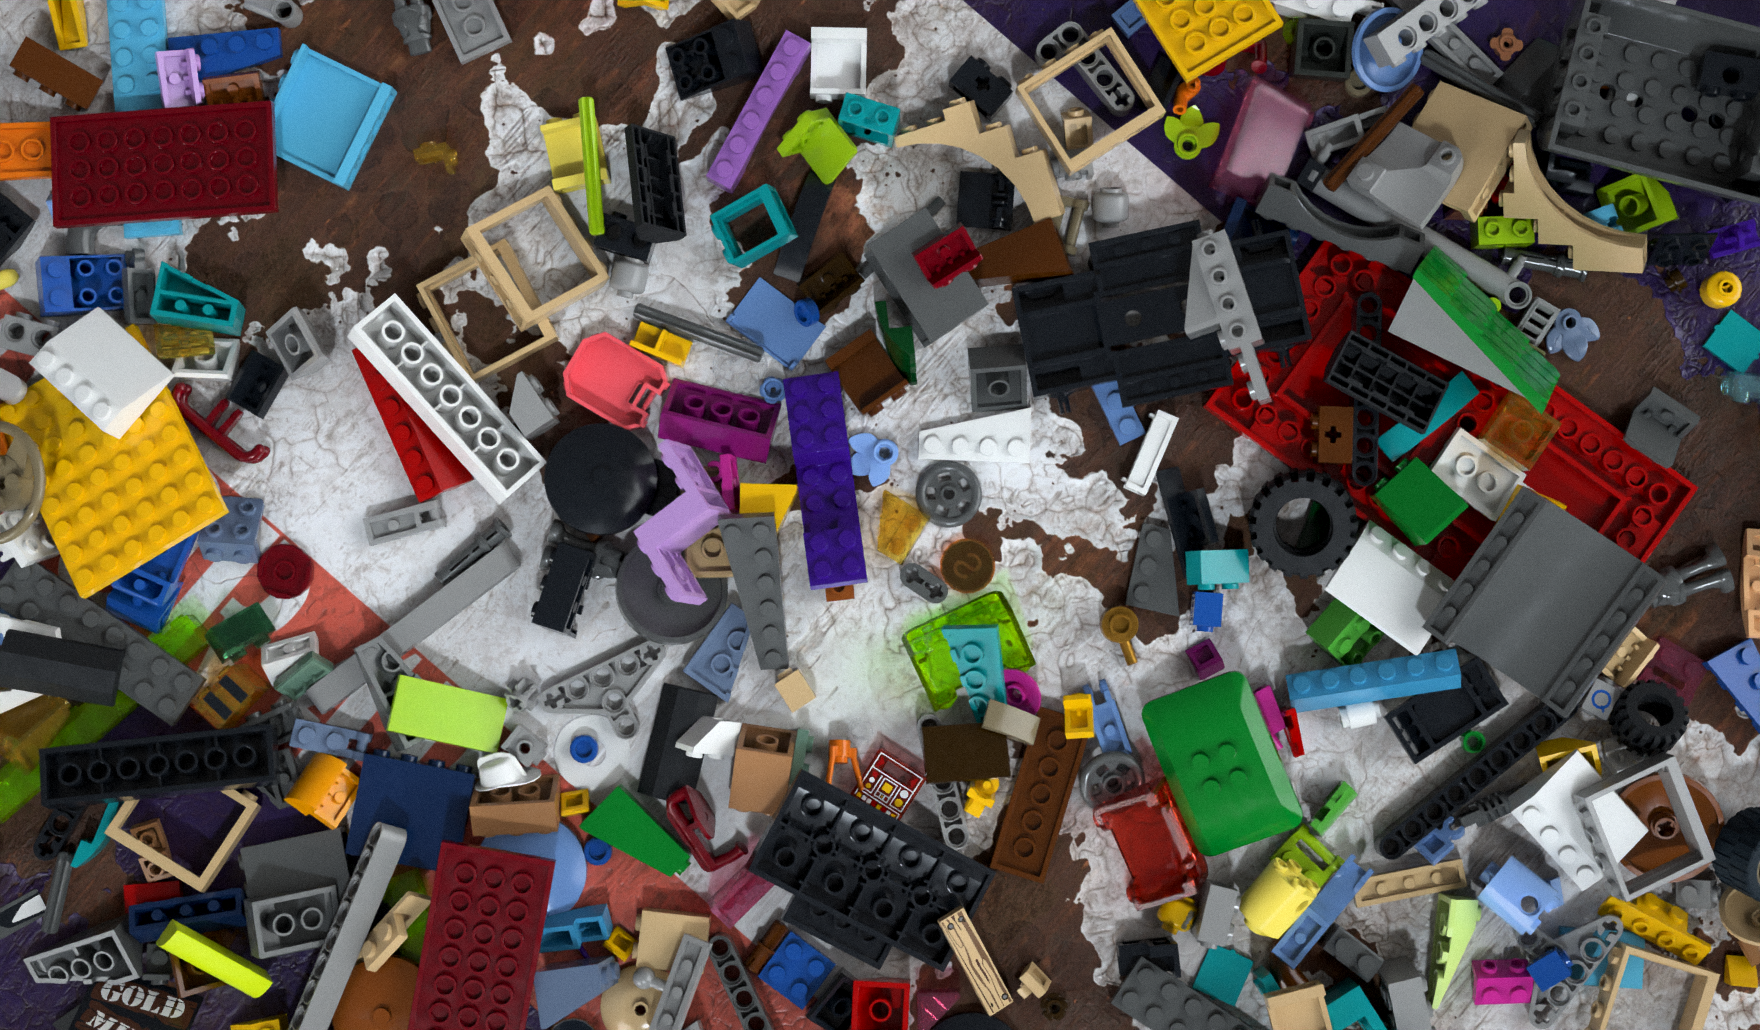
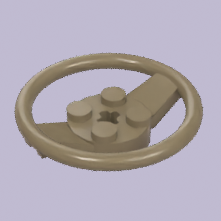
M0 421V432L14 437L6 455H0V513L2 511L23 510L29 505L26 513L16 525L0 533V544H4L21 536L36 519L45 496L46 473L38 445L32 440L30 435L12 423Z

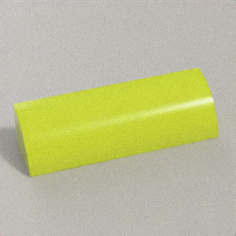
M174 919L170 921L156 941V945L253 998L263 995L273 983L267 970Z

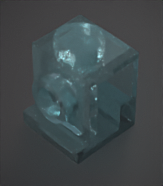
M1727 371L1726 378H1723L1721 382V393L1733 397L1732 401L1750 403L1751 398V401L1760 404V373Z

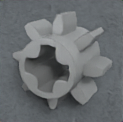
M523 677L519 682L513 678L506 686L507 691L504 693L507 705L517 712H523L525 708L532 711L538 704L537 699L541 696L538 693L537 684L533 680Z

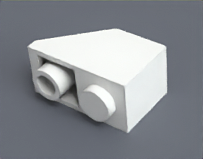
M702 716L676 741L675 747L685 750L686 756L702 758L703 754H707L709 758L723 760L724 755L735 756L742 723L722 717Z

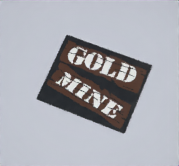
M141 978L119 985H108L107 982H94L90 984L68 1030H190L204 997L194 994L178 998L177 989L165 985H152L151 981L142 980Z

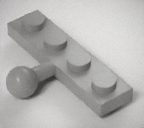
M684 933L667 981L656 977L654 971L646 966L640 967L634 972L633 982L638 988L648 989L652 987L662 991L649 1030L682 1029L711 951L712 943Z

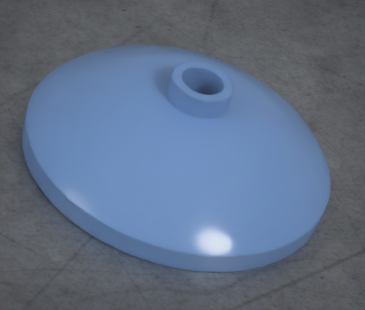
M1395 7L1377 9L1363 19L1355 32L1352 42L1353 66L1359 79L1372 90L1379 92L1399 90L1413 79L1420 67L1423 49L1416 53L1410 52L1405 55L1407 60L1395 68H1392L1390 65L1379 68L1363 41L1369 34L1402 12V9ZM1399 35V36H1398L1399 42L1402 43V39H1401V37H1400V35Z

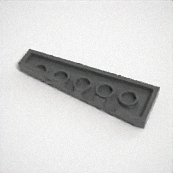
M775 512L718 515L719 529L760 669H788L789 657Z

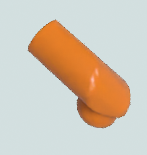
M1198 77L1188 83L1183 82L1176 88L1173 103V112L1175 114H1185L1187 103L1199 93L1201 82Z

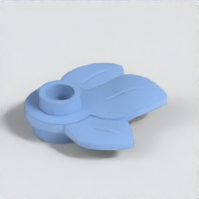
M861 433L849 438V444L857 452L851 458L853 475H868L873 487L884 483L890 476V465L898 458L896 444L889 439L878 440L870 433ZM888 448L890 455L887 458H882L879 455L880 449Z

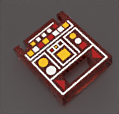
M880 746L861 776L864 790L860 791L856 783L850 795L900 821L926 781L925 774ZM888 761L911 775L906 784L883 769Z

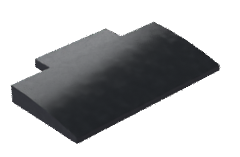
M800 769L745 865L749 872L793 894L780 917L783 921L878 970L881 969L892 946L944 972L954 951L937 920L961 905L971 921L996 874L992 869L803 769Z

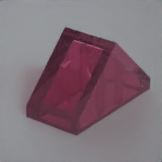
M957 988L917 989V1029L929 1030L961 997L960 991Z

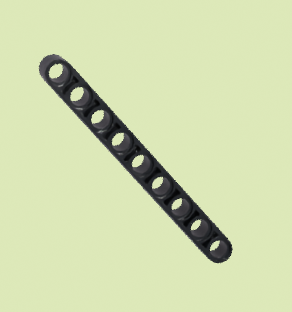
M1541 702L1378 834L1374 840L1375 851L1380 856L1389 860L1401 857L1577 713L1579 705L1577 704L1568 718H1564L1547 704ZM1540 715L1544 716L1546 720V725L1542 730H1538L1535 725V721ZM1521 733L1524 736V744L1517 748L1514 744V737L1516 734ZM1499 750L1503 755V759L1500 764L1494 765L1492 755ZM1478 768L1481 771V778L1478 782L1473 783L1470 779V774L1473 769ZM1453 786H1457L1460 790L1459 797L1455 800H1451L1448 795L1449 789ZM1435 803L1438 807V813L1435 817L1429 818L1427 807ZM1414 821L1417 829L1414 834L1408 836L1405 833V826L1408 822ZM1388 839H1393L1395 842L1394 850L1390 853H1385L1383 850L1384 842Z

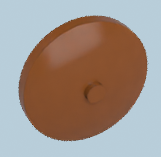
M1658 772L1650 773L1631 782L1619 791L1618 795L1649 829L1640 841L1620 860L1624 867L1633 874L1640 876L1690 852ZM1682 774L1713 850L1716 838L1719 836L1722 827L1725 826L1722 810L1713 794L1702 783ZM1712 861L1668 883L1692 878L1704 871Z
M391 955L376 972L366 970L364 961L356 965L351 972L333 1015L334 1029L408 1030L419 964L403 956Z

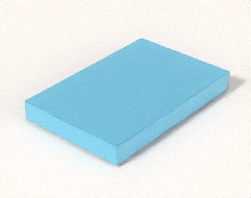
M1559 926L1558 936L1576 927ZM1605 929L1601 936L1598 931H1595L1593 936L1601 938L1608 945L1610 941L1605 940V937L1609 932L1616 933L1618 930ZM1623 930L1618 941L1645 949L1644 938L1631 931ZM1589 942L1585 945V952L1590 957H1597L1601 954L1602 948L1596 942ZM1608 954L1583 985L1599 986L1600 978L1607 969ZM1629 955L1619 988L1642 989L1643 958ZM1574 964L1571 966L1573 970L1571 978L1580 979L1584 976L1585 971L1581 965Z

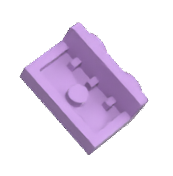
M194 48L155 52L162 108L201 105V99L205 98L203 83L198 80L197 71L201 70L199 55L195 54Z

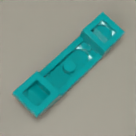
M1460 371L1448 381L1450 384L1425 434H1419L1398 422L1378 437L1379 448L1391 462H1394L1421 442L1480 393L1463 371Z
M125 801L108 803L95 837L85 838L80 841L70 866L74 868L83 866L104 849L111 840V837L104 832Z

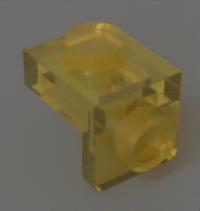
M435 141L424 142L420 144V148L413 149L415 161L420 165L444 160L446 171L450 175L456 174L455 166L459 165L455 149H451L446 142L436 144Z

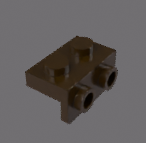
M838 250L796 285L806 298H811L816 303L819 313L823 315L834 311L839 306V302L847 295L851 296L859 291L861 284L865 280L852 266L843 252Z

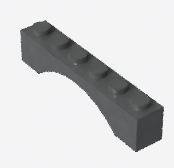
M1271 171L1256 198L1255 212L1259 213L1263 218L1267 220L1274 219L1284 223L1292 230H1301L1311 234L1317 240H1326L1336 244L1344 251L1351 250L1361 254L1365 259L1383 263L1397 272L1403 271L1410 274L1425 249V233L1400 223L1381 227L1356 226L1338 221L1324 214L1302 193L1296 181Z

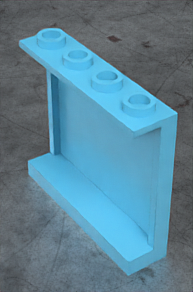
M302 43L300 49H296L291 57L290 63L292 65L288 73H285L279 81V91L275 99H271L275 105L276 156L349 191L398 92L392 86L384 82L381 84L311 50Z

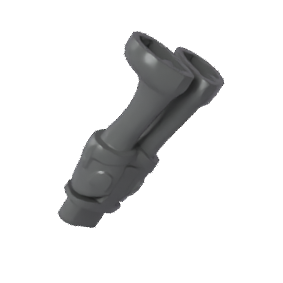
M393 0L395 12L392 13V20L394 26L398 28L404 39L403 44L408 45L410 56L432 52L429 40L432 39L431 18L433 16L430 6L425 5L423 0H410L409 5H407L406 0Z
M554 519L548 536L549 543L558 545L561 542L596 555L591 578L598 580L616 578L623 560L629 553L623 552L613 546L611 541L599 539L598 543H592L589 540L576 537L565 529L564 522L559 519ZM546 545L539 568L550 570L549 558L555 547Z
M1716 543L1707 544L1704 549L1705 555L1691 564L1676 569L1673 566L1661 568L1658 573L1669 581L1650 607L1654 609L1657 606L1681 605L1686 602V597L1712 588H1719L1722 593L1726 594L1734 591L1733 577L1728 568L1718 570L1710 576L1692 582H1683V580L1706 570L1726 565L1727 561Z

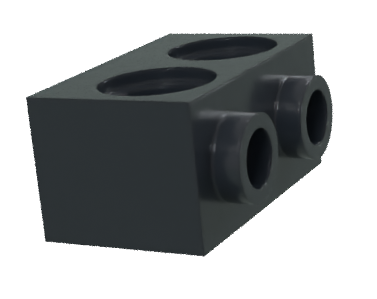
M612 211L611 215L603 213L605 233L596 235L593 245L597 249L619 256L639 259L649 265L656 243L647 241L642 247L635 246L633 244V240L637 236L635 222L627 220L628 216L620 212ZM611 226L621 227V234L615 239L608 238V229Z

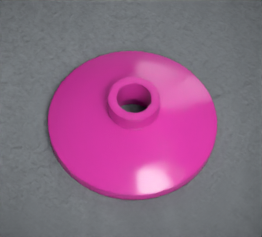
M1013 668L1004 669L1007 705L1035 715L1041 705V693L1037 683L1031 676L1021 670Z

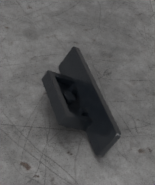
M1176 466L1157 471L1155 474L1183 576L1187 579L1185 551L1202 550L1201 546L1219 542L1205 488L1186 492L1180 469Z

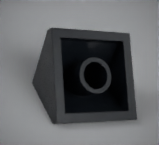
M841 967L806 1009L805 1016L825 1030H847L851 1025L853 980L857 978L844 967Z

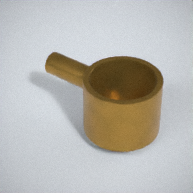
M1122 606L1111 607L1101 616V633L1109 641L1120 644L1127 666L1135 664L1138 661L1130 640L1138 631L1137 616L1129 608Z

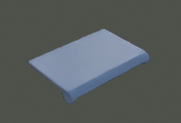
M761 277L758 278L737 308L725 321L754 344L762 347L766 353L790 371L795 369L826 328L819 321L809 327L802 326L794 314L795 303Z

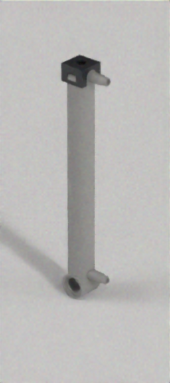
M1325 143L1315 160L1308 158L1296 177L1295 181L1297 184L1371 227L1400 223L1425 233V249L1421 256L1425 258L1436 245L1468 274L1466 278L1479 290L1499 299L1506 306L1522 309L1531 302L1532 291L1530 287L1517 279L1527 260L1523 255H1519L1514 260L1506 273L1433 229L1425 226L1421 230L1375 205L1373 200L1351 189L1347 179L1335 192L1328 190L1323 185V180L1331 172L1330 169L1324 166L1334 147L1331 143ZM1515 287H1520L1523 292L1522 298L1517 302H1512L1509 298L1510 291Z

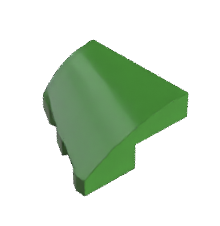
M1340 781L1323 800L1324 805L1310 819L1308 824L1313 828V831L1320 837H1323L1358 794L1345 781Z

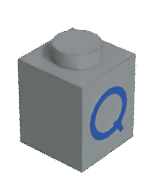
M1600 675L1578 703V709L1598 720L1606 721L1621 690L1614 687V681Z

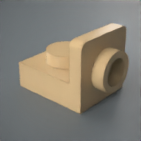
M1073 107L1067 109V112L1061 113L1065 150L1092 146V116L1089 111L1084 110L1082 107Z

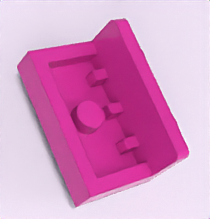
M1518 958L1473 960L1471 967L1475 975L1472 995L1474 1004L1531 1003L1534 979L1526 969L1529 963L1528 960Z

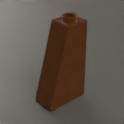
M1051 217L976 248L984 259L978 262V265L973 270L968 271L978 287L1048 280L1074 275L1059 231Z

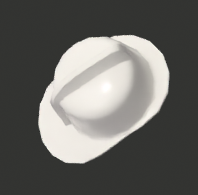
M495 752L482 756L477 760L480 780L475 784V790L489 791L500 787L527 784L537 780L541 776V771L534 767H522L517 758L510 753Z

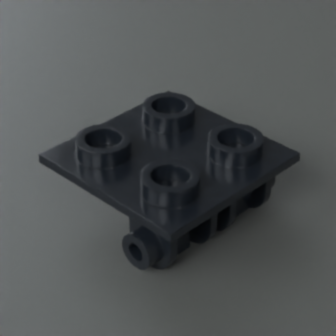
M960 171L956 224L960 222L964 227L1011 231L1015 185L1001 171H997V174Z
M1718 232L1661 234L1660 238H1653L1652 241L1647 242V252L1652 253L1646 265H1657L1658 267L1686 265L1691 267L1702 264L1715 242Z

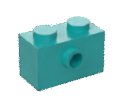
M1248 549L1185 551L1187 585H1198V590H1215V584H1222V589H1239V583H1250Z

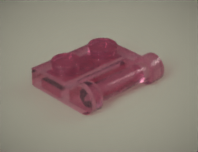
M1659 636L1656 642L1660 645V648L1643 668L1636 680H1644L1646 683L1649 679L1655 680L1656 684H1660V682L1666 683L1668 689L1671 690L1673 687L1677 691L1676 695L1683 697L1685 700L1683 706H1689L1707 669L1702 665L1703 660L1666 638ZM1657 667L1686 684L1684 689L1680 690L1653 674V668Z

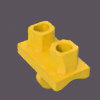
M999 779L970 781L967 786L966 795L968 798L964 804V811L979 818L985 806L992 808L995 802V793L999 787Z

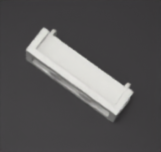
M1159 409L1155 414L1149 413L1148 417L1152 418V421L1127 478H1121V481L1125 482L1123 488L1141 496L1147 494L1179 418Z

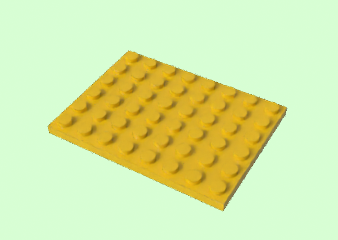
M131 324L125 328L131 336L151 353L137 325ZM45 377L28 387L25 397L19 403L8 405L3 402L0 404V420L20 427L38 445L46 473L45 496L40 512L81 598L86 599L229 513L167 385L120 439L103 432ZM4 433L9 445H11L14 437Z

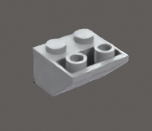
M521 371L516 377L509 414L523 435L533 441L560 423L557 418L560 412L552 400L544 399L541 393L545 390L539 380L532 374L528 376Z

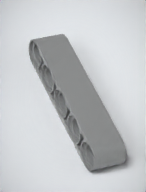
M924 714L917 721V732L921 748L920 729L922 722L926 719H933L936 721L937 726H942L940 719L934 714ZM956 782L950 783L946 788H939L935 784H930L946 844L952 849L965 847L969 840V832ZM953 801L957 804L955 814L948 816L942 812L941 807L944 802ZM954 828H959L964 832L963 839L958 843L951 842L948 838L949 832Z

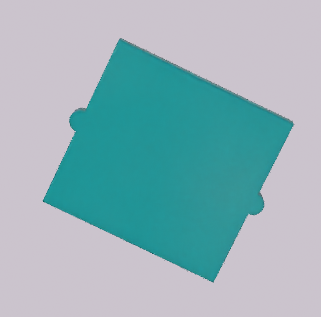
M1730 309L1720 323L1713 326L1714 331L1702 347L1738 374L1743 375L1751 363L1759 358L1760 331Z
M1219 945L1217 949L1208 948L1192 988L1210 995L1212 1000L1219 999L1235 1007L1254 961L1237 954L1234 949L1228 950Z

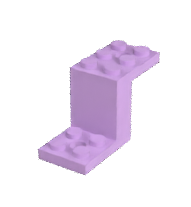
M665 439L658 445L662 452L661 459L668 468L673 470L676 475L675 482L684 493L633 532L638 538V547L650 558L652 562L650 566L653 572L662 578L666 587L664 589L669 598L675 602L701 605L708 598L681 555V552L718 525V515L732 513L691 446Z

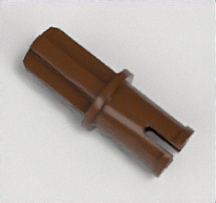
M775 920L762 939H757L756 942L758 944L743 964L746 967L749 966V970L758 974L769 956L776 953L774 949L787 933L788 927L783 922Z

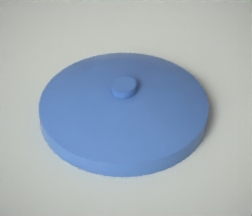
M561 821L558 832H551L549 834L524 833L520 836H512L510 834L496 835L489 838L485 837L480 845L556 859L546 917L569 911L576 904L584 890L588 871L584 848L577 835Z

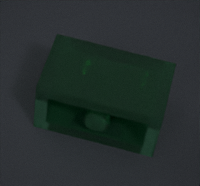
M256 602L211 627L204 637L222 664L229 660L235 663L248 654L246 652L248 649L254 646L256 649H260L271 642L270 637L276 628L259 602Z

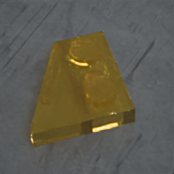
M153 324L158 359L215 354L212 331Z
M884 490L877 550L898 564L903 565L931 518L887 490Z

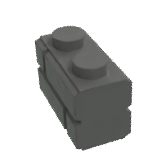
M1335 922L1318 943L1319 946L1367 983L1385 961Z

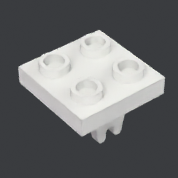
M29 506L23 510L1 514L0 533L16 525L24 516ZM38 513L32 525L21 536L10 542L0 544V552H3V556L0 558L1 562L8 561L14 557L21 568L60 554L40 513Z

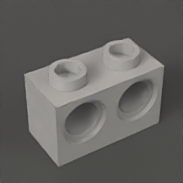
M17 311L15 316L5 314L0 331V348L35 356L44 346L42 338L46 333L49 332L52 339L64 329L59 328L60 322L43 318L42 323L32 321L33 316ZM23 326L24 335L17 339L15 332L18 327Z

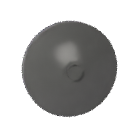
M636 545L623 560L615 583L617 605L627 624L642 637L664 645L690 643L707 634L718 622L725 609L728 597L727 578H696L708 598L701 605L675 602L666 594L664 589L666 585L662 578L653 572L650 566L652 562L648 555L644 554Z

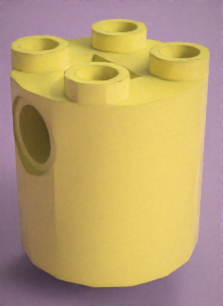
M1278 857L1272 859L1241 896L1239 909L1245 917L1244 923L1251 931L1258 935L1276 939L1282 938L1314 901L1317 893L1320 891L1319 885L1312 879H1307L1301 873L1302 867L1293 859H1288L1287 862Z

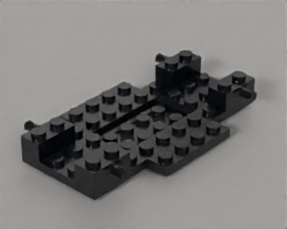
M1199 219L1090 242L1088 245L1093 271L1046 281H1033L1032 284L1011 288L1034 400L1045 398L1057 399L1060 415L1065 414L1063 403H1065L1066 412H1072L1068 396L1088 390L1091 386L1115 381L1118 384L1122 408L1234 385L1229 357L1237 356L1242 352L1232 355L1228 349L1224 350L1220 344L1217 331L1194 339L1186 336L1111 352L1110 347L1116 345H1124L1185 331L1186 314L1181 311V303L1187 299L1189 284L1101 302L1100 299L1188 281L1192 241L1196 240V235L1202 232ZM1254 219L1249 221L1252 237L1230 241L1265 344L1254 349L1256 354L1278 352L1280 368H1286V365L1288 368L1292 366L1289 350L1298 345L1308 344L1312 340L1289 229L1264 234L1261 219H1256V224ZM1130 311H1137L1141 315V322L1135 327H1131L1125 322V316Z

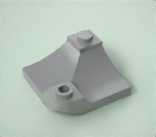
M1399 122L1389 136L1370 155L1360 159L1347 177V181L1351 189L1373 200L1376 206L1423 230L1458 180L1463 169L1464 159L1458 147L1445 140L1439 142ZM1447 155L1452 156L1449 160H1443Z

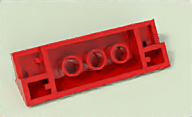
M358 348L351 350L419 503L475 480L466 467Z

